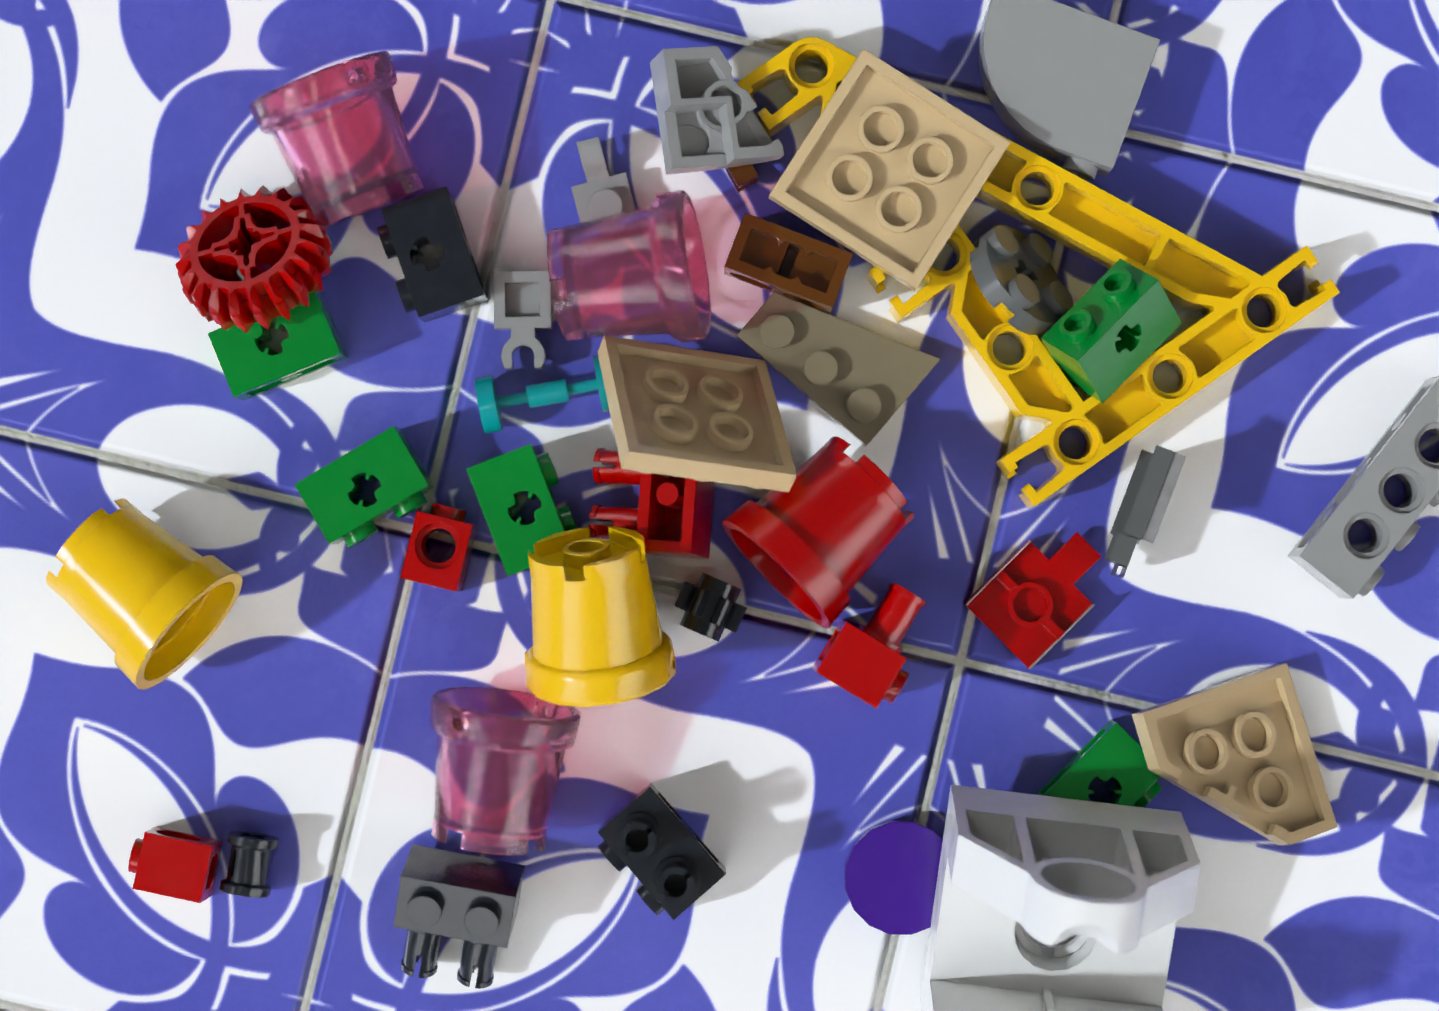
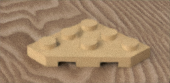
M1287 663L1275 664L1132 714L1148 770L1277 845H1292L1338 827Z

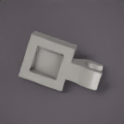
M599 137L576 142L587 183L572 186L571 189L586 243L641 229L626 172L609 176Z

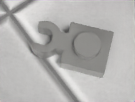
M493 271L494 329L511 330V338L504 344L501 353L505 369H514L513 356L516 350L521 347L532 349L534 352L535 369H543L546 363V352L542 344L536 339V330H553L551 271Z

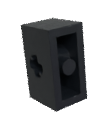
M446 186L381 209L386 224L377 227V231L387 258L398 257L405 278L397 280L396 286L407 313L416 310L418 317L425 323L489 301L453 196ZM427 244H431L437 251H444L443 259L436 258L440 265L433 270H429L423 263H416L417 256H424L420 249Z

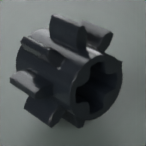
M702 572L697 585L685 581L674 605L685 611L679 625L718 642L724 628L736 633L747 609L736 603L741 589Z

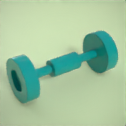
M598 355L593 356L596 379L567 384L566 379L528 385L526 386L527 392L498 397L493 375L475 378L477 402L485 434L503 431L500 410L503 407L529 403L530 408L570 401L569 395L599 390L603 412L609 411Z

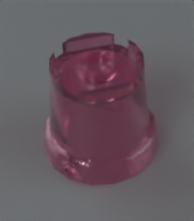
M387 51L366 54L311 73L258 97L249 105V109L260 130L264 134L273 136L301 193L312 210L316 225H319L321 229L338 224L339 220L348 216H360L410 196L412 192L425 189L415 164L393 90L398 84V77L392 56Z
M680 189L674 192L655 193L656 196L653 198L651 205L549 231L547 239L549 280H556L559 300H553L560 329L567 341L603 338L604 335L626 337L670 334L672 338L679 340L680 343L708 338L711 329V303L706 259L696 212L690 195Z
M450 687L436 691L430 701V726L437 732L435 807L431 834L438 841L446 844L448 829L462 833L461 849L493 855H527L528 841L533 839L538 852L545 850L549 820L565 751L574 746L581 721V711L574 706L556 705L538 699L533 693L488 687ZM546 708H548V715H547V716H546V714H545Z

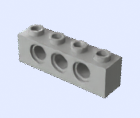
M1439 376L1425 380L1287 556L1339 598L1354 599L1358 593L1364 597L1371 592L1385 573V570L1380 567L1393 548L1397 552L1403 550L1415 537L1420 529V525L1415 520L1426 506L1430 504L1432 507H1435L1439 504V457L1434 462H1430L1422 456L1419 450L1420 438L1426 431L1432 432L1439 439ZM1392 475L1401 479L1406 487L1405 500L1398 507H1394L1387 502L1383 491L1385 482ZM1357 520L1364 522L1371 531V542L1362 552L1356 551L1348 540L1349 528Z

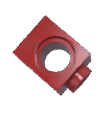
M433 503L431 514L417 511L400 578L455 592L462 591L478 525L464 522L467 511ZM445 529L454 537L456 548L449 560L439 563L428 555L426 543L434 531Z
M155 827L146 831L143 839L137 838L130 853L128 871L136 873L132 889L202 903L211 897L223 841L161 827Z

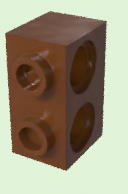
M744 213L724 266V274L830 314L853 253Z

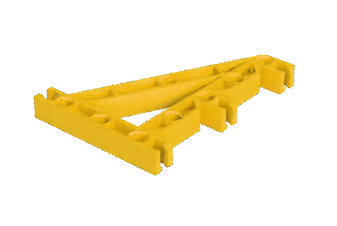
M805 37L794 42L738 81L737 85L747 90L753 99L754 93L776 80L782 79L785 81L789 91L795 96L772 116L765 107L757 112L760 123L771 138L817 105L821 106V115L857 57L823 39ZM806 58H813L824 65L826 76L817 83H806L797 76L795 66ZM1000 135L1008 140L1010 144L978 192L976 198L1107 269H1110L1119 259L1126 261L1158 279L1172 304L1180 308L1202 311L1204 313L1203 317L1158 347L1102 403L1092 396L1082 400L1038 336L1023 333L1009 324L1007 321L1015 315L1003 303L993 308L986 300L976 283L970 265V252L976 248L959 224L946 242L956 254L955 267L948 271H939L931 266L923 278L926 281L925 287L905 303L901 301L898 295L888 302L891 305L889 312L896 322L899 323L940 293L949 289L951 293L946 319L1015 418L1044 424L1043 429L995 462L1005 477L1010 479L1017 474L1015 469L1018 466L1015 462L1039 448L1044 449L1047 458L1056 466V472L1035 490L1030 483L1020 489L1022 493L1019 494V497L1027 508L1038 505L1339 294L1340 291L1331 279L1322 284L1317 279L1308 285L1313 296L1293 307L1290 305L1287 296L1278 288V282L1293 269L1298 270L1306 266L1310 270L1319 264L1308 246L1294 252L1266 273L1260 275ZM1028 178L1041 180L1048 189L1049 198L1047 203L1033 205L1024 200L1020 190L1021 182ZM877 267L870 269L865 278L875 292L879 294L886 289L883 283L886 279L885 276L888 274ZM1252 298L1261 299L1269 305L1271 320L1267 327H1258L1249 320L1247 306ZM1009 335L1019 342L1021 357L1016 364L1005 365L995 358L993 342L996 337ZM1159 363L1172 365L1179 375V384L1173 393L1162 392L1155 386L1153 371ZM1065 428L1079 430L1086 439V450L1079 459L1068 458L1060 450L1059 437Z

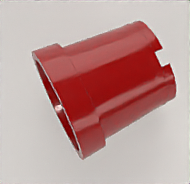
M832 436L813 456L796 469L797 476L789 492L771 490L757 502L747 500L722 521V526L730 540L755 570L797 610L824 628H830L850 604L848 593L898 533L914 518L912 511H900L908 501L889 477L864 454L855 462L843 453L851 444L837 436Z

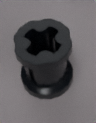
M229 831L227 842L232 847L227 878L221 880L219 890L228 894L245 897H268L271 886L266 882L271 851L278 848L279 838L256 832Z

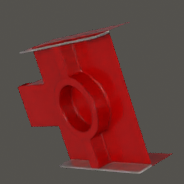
M1078 532L1067 540L1049 559L1031 540H1027L963 604L1017 656L1027 669H1031L1095 606L1073 584L1102 556Z

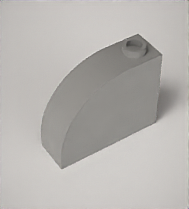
M990 0L979 36L978 59L980 74L991 105L1002 122L1015 136L1038 152L1064 162L1063 169L1080 178L1094 180L1096 174L1106 177L1114 168L1160 39L1054 0Z

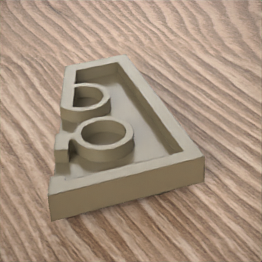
M775 292L772 293L737 334L739 340L765 360L766 363L865 447L940 360L937 357Z

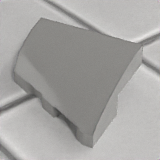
M718 46L662 49L650 62L666 175L745 166L778 160L784 156L783 145L779 139L772 141L753 112L757 105L748 91L739 87L734 81L732 67Z

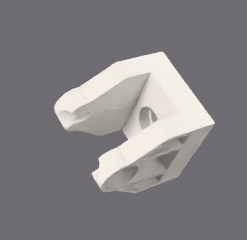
M951 785L920 995L921 1011H1163L1162 1005L1176 922L1178 919L1193 912L1201 865L1182 813ZM1022 926L1027 932V934L1034 937L1041 943H1044L1049 946L1056 945L1066 940L1069 936H1077L1071 941H1069L1067 944L1056 946L1054 948H1044L1041 947V945L1030 940L1029 937L1023 931Z

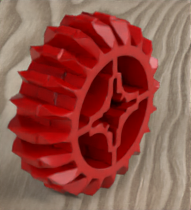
M263 185L253 196L241 188L237 199L227 202L220 198V207L213 212L201 211L202 223L186 227L188 241L177 246L180 260L175 266L183 286V293L202 317H205L208 322L214 320L224 330L236 325V327L247 333L255 322L269 330L272 319L278 316H282L290 321V310L297 305L309 307L308 293L323 291L322 276L332 272L331 260L329 258L333 254L332 243L326 233L327 227L321 216L315 213L314 209L302 196L293 197L285 188L279 189L273 194Z

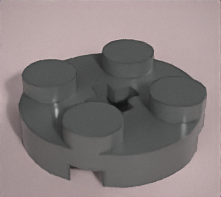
M996 225L974 242L979 244V246L970 252V265L976 283L993 308L1003 303L1015 315L1007 322L1017 330L1030 335L1041 334L1053 326L1074 305L1070 292L1060 282L1056 271L1050 263L1053 259L1052 249L1047 241L1038 233L1032 232L1025 236L1010 226Z

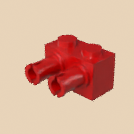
M597 448L593 461L602 462V465L616 467H593L595 483L597 485H640L638 508L593 505L589 518L598 519L599 522H612V524H589L590 538H600L609 541L608 527H622L635 530L644 536L646 554L660 557L709 559L715 482H702L690 478L654 473L645 474L622 469L618 450Z
M890 583L887 593L866 626L860 624L856 628L847 621L841 620L812 667L818 674L876 709L882 699L892 703L909 676V673L901 669L907 658L901 655L903 649L899 647V644L921 607H924L926 601L896 583Z

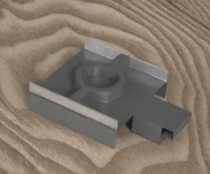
M1156 445L1153 453L1141 450L1110 532L1113 537L1104 560L1114 563L1110 575L1124 578L1135 546L1140 543L1141 539L1154 543L1186 456ZM1122 566L1120 575H1116L1118 567Z

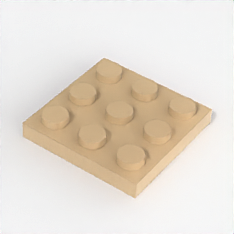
M863 49L769 194V199L911 290L916 291L1010 142Z
M604 335L597 353L622 469L645 474L654 473L690 478L702 482L711 481L747 486L753 489L790 491L797 473L765 360Z

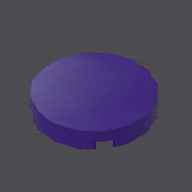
M912 820L889 821L869 828L852 845L844 864L845 890L853 910L869 926L890 935H913L930 928L943 840L932 829Z

